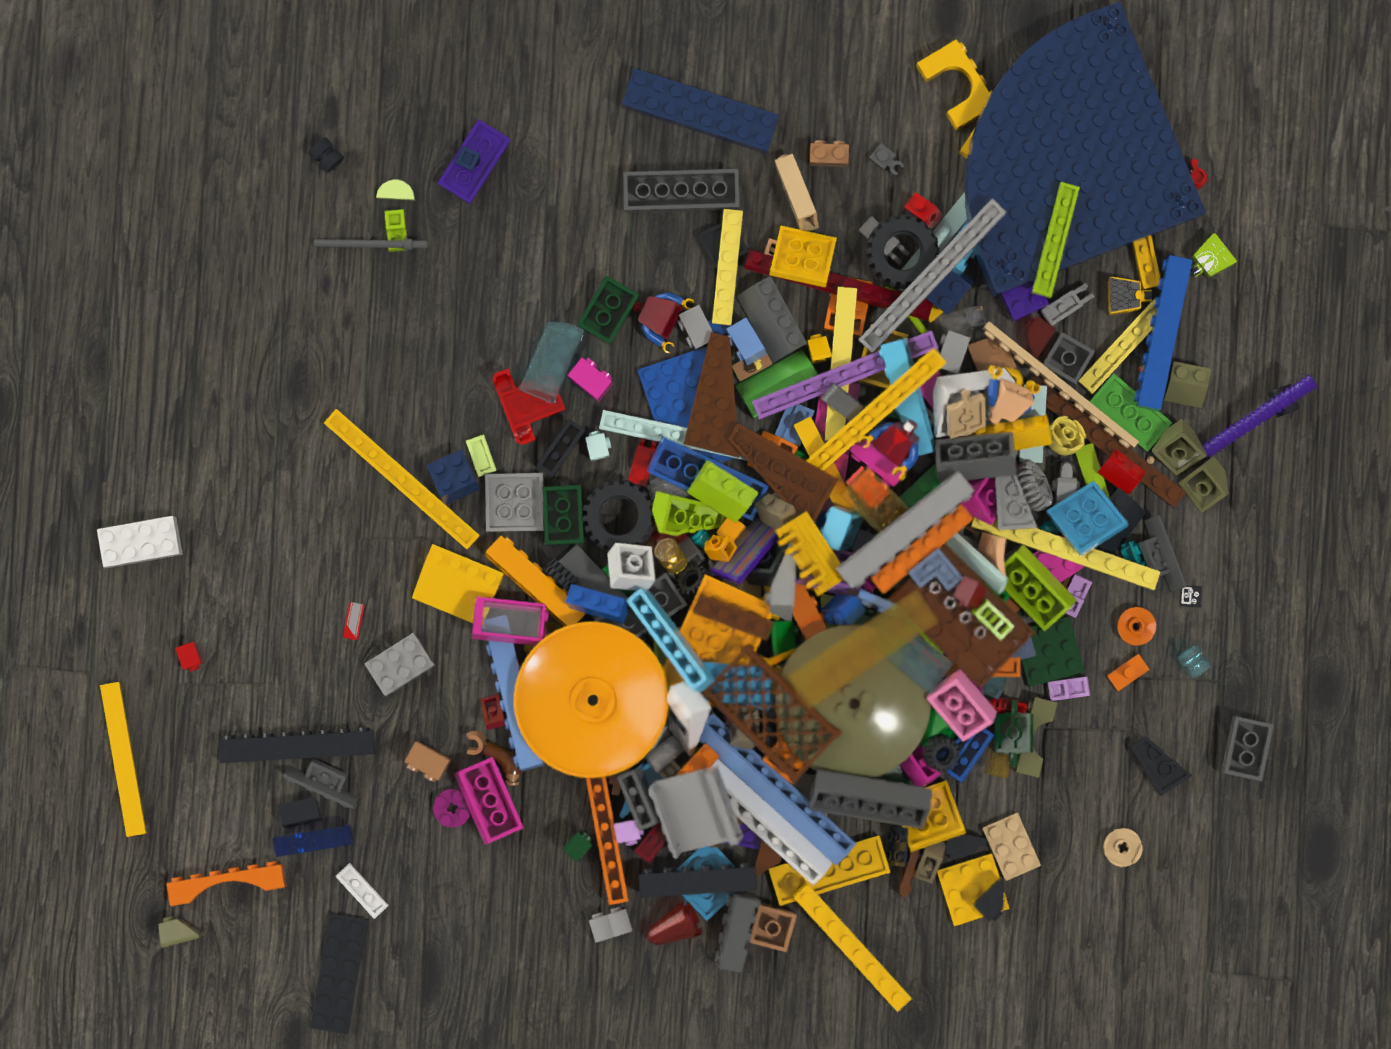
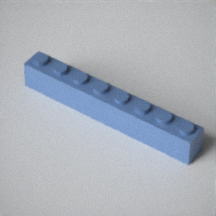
M506 615L484 620L483 632L512 635ZM489 641V644L486 645L489 656L493 657L494 663H491L493 675L497 674L498 681L495 682L497 692L502 693L503 700H500L502 712L506 711L507 719H504L506 729L511 730L512 734L509 741L511 749L515 748L517 755L513 756L516 768L520 767L521 771L544 766L543 760L531 750L523 738L515 716L514 691L520 671L514 643Z

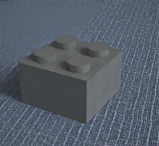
M1061 332L1044 360L1043 365L1063 381L1075 386L1095 351Z

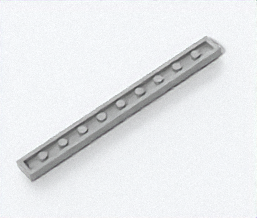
M991 199L858 340L874 353L1007 212Z

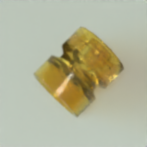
M664 539L655 547V556L668 573L676 574L686 567L687 557L675 540Z

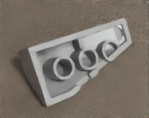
M790 542L788 549L794 546L792 542ZM797 550L788 556L785 554L771 586V592L766 595V605H769V612L787 621H791L794 608L796 562L792 556L797 554Z

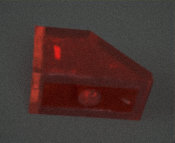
M1038 316L1034 320L1030 319L1025 326L1027 329L1025 336L1029 354L1036 359L1056 330L1054 326Z

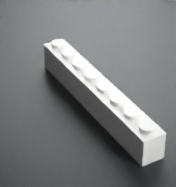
M717 759L711 767H719L735 815L814 885L826 873L833 862Z

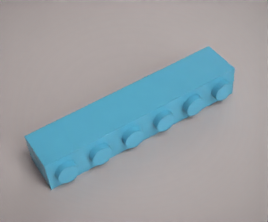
M907 338L881 345L880 356L886 364L885 375L887 379H890L892 385L914 366ZM919 387L895 408L901 422L905 424L908 419H911L918 425L914 430V433L920 439L918 442V456L936 450V443L921 388Z
M640 588L626 600L693 691L702 692L716 680L649 590Z

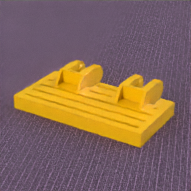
M807 511L775 531L779 538L787 535L778 542L780 546L786 544L789 540L794 545L784 552L786 556L797 550L798 553L792 557L800 570L806 567L809 568L801 573L800 577L805 578L810 573L815 577L814 580H811L806 585L808 589L819 583V586L814 589L819 596L844 580L836 570L841 564Z

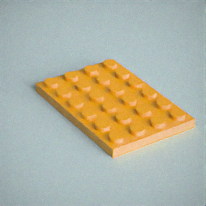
M705 574L680 632L702 662L730 664L743 651L746 644L750 643L756 652L761 638L694 614L699 596L709 597L770 620L773 614L769 612V605H766L765 601ZM745 653L737 664L747 665L750 657ZM667 658L663 667L667 684L674 686L684 682L685 679L670 659ZM707 701L708 704L716 707L712 702ZM724 703L728 708L732 705L730 703Z

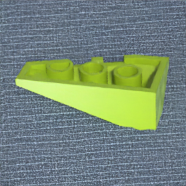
M656 491L652 512L660 533L678 536L683 533L720 528L727 518L701 501Z

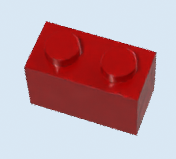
M1115 449L1101 466L1098 473L1129 495L1141 481L1146 471L1126 457L1125 454Z

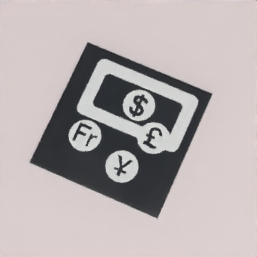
M1186 586L1182 588L1180 606L1201 608L1202 587Z

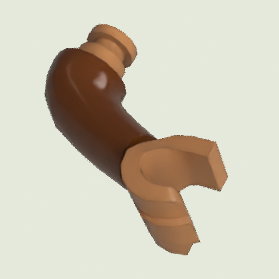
M474 730L468 732L466 737L469 740H476L478 748L470 747L467 750V754L475 755L483 751L484 755L490 758L493 757L501 765L502 772L506 773L505 777L508 778L505 780L506 785H519L517 779L523 771L520 770V767L516 768L513 756L517 755L497 744L488 742L486 735L481 731Z

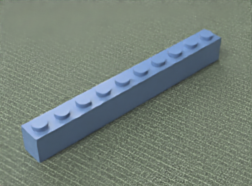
M713 713L708 717L699 741L703 745L707 743L720 756L719 760L831 862L837 865L845 858L856 843L822 812L808 810L809 800L764 762L763 758L753 749L748 750L731 746L730 728Z

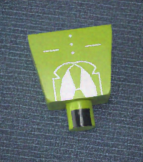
M1214 233L1191 257L1196 264L1191 267L1190 274L1193 278H1196L1203 273L1207 278H1210L1232 266L1237 260Z

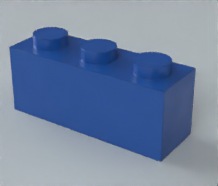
M571 584L565 601L570 609L623 624L630 607L623 598Z

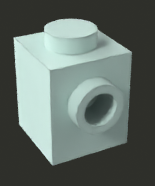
M600 431L588 433L589 437L585 438L591 461L610 457L608 448H611L609 437H605L604 433L600 434Z

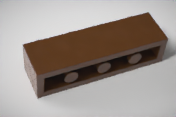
M703 595L699 596L693 612L763 640L769 639L775 623Z

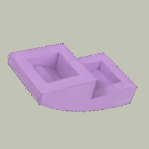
M1076 573L1074 574L1067 590L1077 601L1066 614L1077 617L1092 584L1091 580Z
M1088 676L1048 682L1050 701L1090 696Z

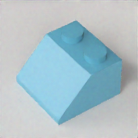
M832 506L826 513L827 520L825 526L820 530L830 548L837 551L852 549L865 513L842 506Z

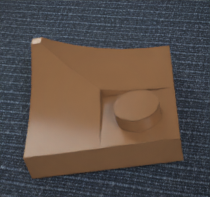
M987 338L969 344L967 347L977 372L987 371L991 365L995 366V369L997 367L1016 369L1017 367L1011 352L1007 353L999 347L1000 343L995 339L992 341Z

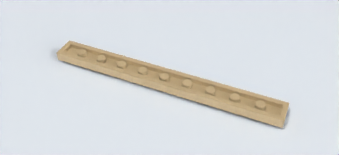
M988 321L982 329L985 331L984 335L992 341L994 339L1000 343L999 347L1005 352H1012L1017 362L1022 365L1024 363L1030 367L1029 371L1037 377L1039 375L1045 379L1044 383L1052 389L1054 387L1060 391L1059 395L1067 401L1069 399L1075 403L1074 407L1082 413L1084 411L1090 415L1089 419L1097 425L1099 423L1105 427L1104 431L1112 437L1113 435L1120 439L1119 443L1122 446L1132 449L1138 444L1139 441L991 322Z

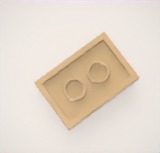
M1018 812L982 827L1005 881L1041 866Z

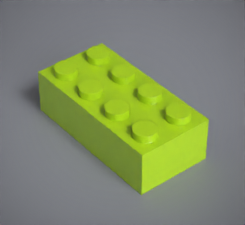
M1024 544L1004 561L1006 578L1008 579L1004 590L1044 631L1077 601Z

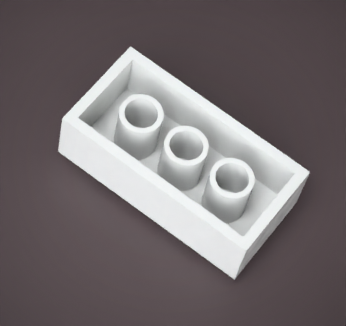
M175 516L97 529L104 568L183 555Z

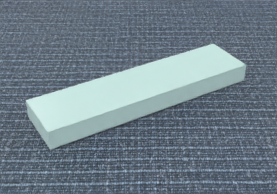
M956 533L947 541L946 546L998 594L1004 592L1008 579L960 534Z

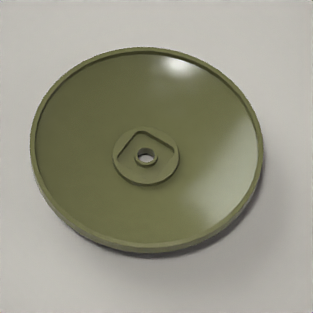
M836 626L823 630L807 639L787 660L780 676L827 721L842 731L841 736L826 748L809 766L815 771L828 770L834 773H846L857 777L873 778L896 768L918 746L929 721L931 703L927 700V696L930 693V689L927 691L898 668L901 660H904L927 678L925 673L903 657L907 646L896 637L870 626ZM787 692L779 694L780 705L791 704L792 697ZM775 695V705L777 704V695ZM852 698H857L860 702L859 707L856 709L849 707V701ZM802 706L793 708V717L795 719L805 718L806 710ZM780 707L779 717L781 719H790L791 708ZM815 719L807 721L808 732L819 731L820 724ZM780 721L781 733H790L792 730L791 722ZM794 721V732H805V722ZM829 732L821 735V744L823 746L832 737ZM809 734L807 736L808 745L818 746L819 735ZM783 735L788 746H791V735ZM794 735V745L805 746V735ZM804 748L794 749V754L800 760L806 759V750ZM809 748L808 759L810 760L819 749Z

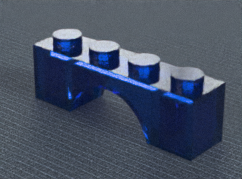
M347 825L274 837L273 844L275 857L352 845L354 844L352 827Z

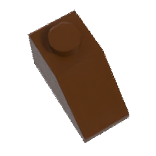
M761 840L755 863L756 876L780 863L782 858L764 840Z

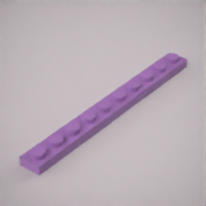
M932 330L907 339L912 359L930 352L933 348L938 349ZM877 351L755 399L752 403L758 419H761L824 394L832 383L842 387L883 371L886 368V364L881 359L880 351Z

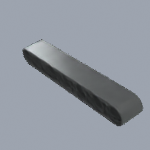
M832 383L821 397L828 405L849 421L866 408V406L835 383ZM882 419L876 426H874V427H873L868 433H866V434L869 435V433H870L872 430H874V429H875L876 427H878L879 425L885 424L886 422ZM928 454L919 455L918 460L911 468L920 475H923L934 462V459Z

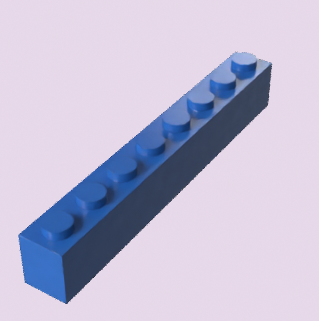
M1170 255L1167 257V260L1164 259L1162 271H1164V276L1159 279L1158 283L1160 295L1155 298L1154 308H1157L1155 316L1152 315L1150 327H1153L1152 333L1148 334L1146 345L1149 346L1148 352L1143 355L1142 364H1145L1143 372L1140 371L1138 383H1141L1140 389L1136 390L1134 401L1137 402L1136 407L1154 411L1161 410L1192 260Z

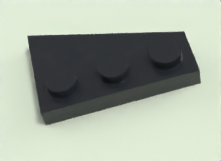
M1147 737L1140 739L1129 747L1159 796H1162L1193 776L1179 766L1175 760L1167 756L1162 749Z

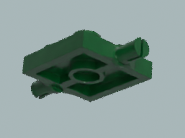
M1010 700V712L996 714L995 753L1010 755L1009 766H1018L1017 755L1033 753V714L1018 712V700Z

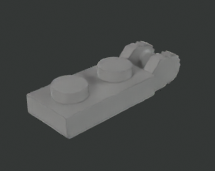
M871 216L859 229V232L868 239L874 228L879 225V222ZM892 237L885 245L884 255L889 256L897 265H900L902 261L891 251L896 247L905 256H908L910 253L895 237Z
M1086 283L1076 290H1071L1040 311L1050 327L1095 297L1091 293L1080 301L1076 295L1086 290L1088 287Z

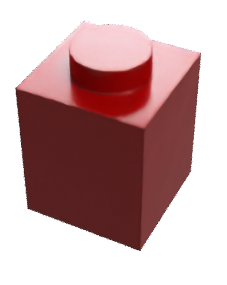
M196 642L175 648L183 670L192 672L200 669L199 665L204 664Z

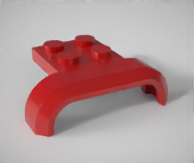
M509 368L494 374L492 381L501 400L516 443L525 445L535 441L536 438L530 424L566 410L552 374L519 387L515 386Z

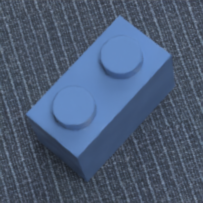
M747 318L727 328L730 345L736 346L738 351L735 353L741 362L745 361L748 366L767 355L765 347Z

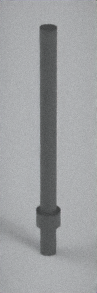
M314 239V247L404 248V250H413V248H428V241H413V239Z

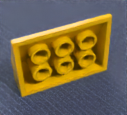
M432 544L412 598L473 623L476 597L495 599L505 574ZM483 607L482 626H484V620H486L491 608Z

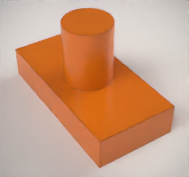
M1137 654L1108 674L1107 677L1118 692L1150 669L1141 656Z

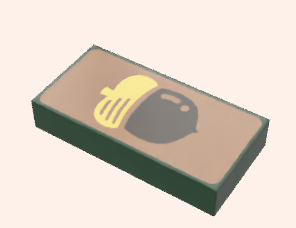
M767 353V355L748 366L745 361H738L732 365V370L741 383L773 365V362Z

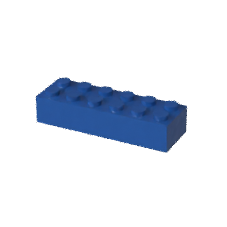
M662 436L648 465V473L688 491L705 462L709 460L758 491L752 504L742 515L753 521L757 512L755 504L764 497L769 487L766 483Z

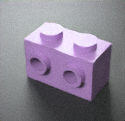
M635 819L614 823L617 843L625 842L626 845L637 844V840L641 839V835L644 834L643 830L639 831Z

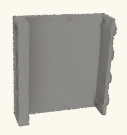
M718 766L656 780L649 787L650 798L656 806V815L660 817L662 832L667 837L668 848L673 854L674 859L681 852L728 841L730 845H736L743 838Z

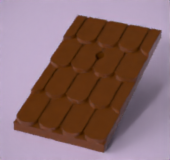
M943 544L939 549L959 574L988 588L983 599H987L1015 627L1000 640L971 612L974 609L970 606L967 609L958 604L960 600L953 597L961 581L950 590H947L935 576L920 588L910 576L889 599L894 604H897V607L981 688L1026 643L1035 631L951 549ZM987 606L986 609L980 615H982L989 607ZM992 611V613L985 620L988 621V619L994 614V612ZM998 617L991 624V626L993 627L1000 620V618ZM1004 622L996 631L999 633L1006 623Z

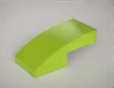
M404 209L385 211L387 239H407ZM388 248L389 252L405 251L404 248Z

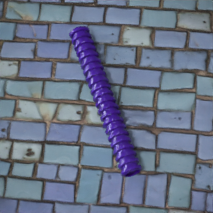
M1307 374L1305 379L1301 378L1300 382L1296 381V384H1292L1291 388L1287 387L1285 392L1281 391L1280 395L1277 394L1275 398H1270L1271 401H1266L1265 405L1261 404L1260 408H1255V411H1251L1249 415L1246 414L1245 418L1241 417L1239 422L1235 421V424H1231L1229 428L1226 427L1225 431L1221 430L1219 435L1215 434L1214 438H1209L1210 441L1206 440L1205 444H1201L1207 454L1206 458L1210 459L1211 455H1216L1215 452H1220L1222 448L1225 449L1226 445L1230 446L1231 442H1236V439H1240L1241 435L1245 436L1246 432L1250 433L1251 429H1256V426H1260L1261 422L1265 423L1266 419H1271L1272 415L1276 416V413L1282 412L1281 409L1285 410L1287 405L1291 406L1292 402L1296 403L1297 399H1302V396H1306L1307 392L1311 393L1312 389L1316 390L1317 384L1311 375Z

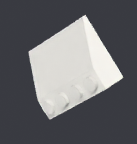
M1002 368L1003 374L1001 377H998V380L1002 378L1015 384L1014 379L1007 370ZM988 370L937 377L933 391L935 437L948 436L946 406L961 401L962 391L964 390L965 392V389L970 391V397L982 393L985 397L986 425L994 424L989 420L991 411L987 403L989 381L992 379V375L989 374ZM1002 418L999 423L1005 422V419Z

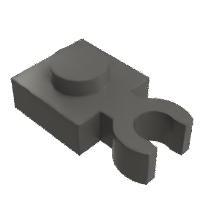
M882 143L869 157L883 171L886 167H889L890 173L894 176L898 175L894 170V166L904 167L901 161L893 160L896 154Z

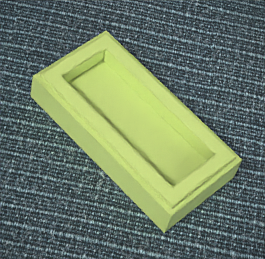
M481 435L466 440L478 477L497 471L485 436Z

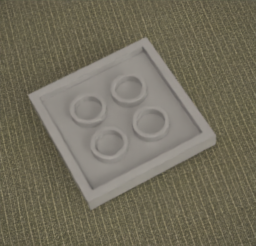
M543 473L485 474L486 532L544 531Z

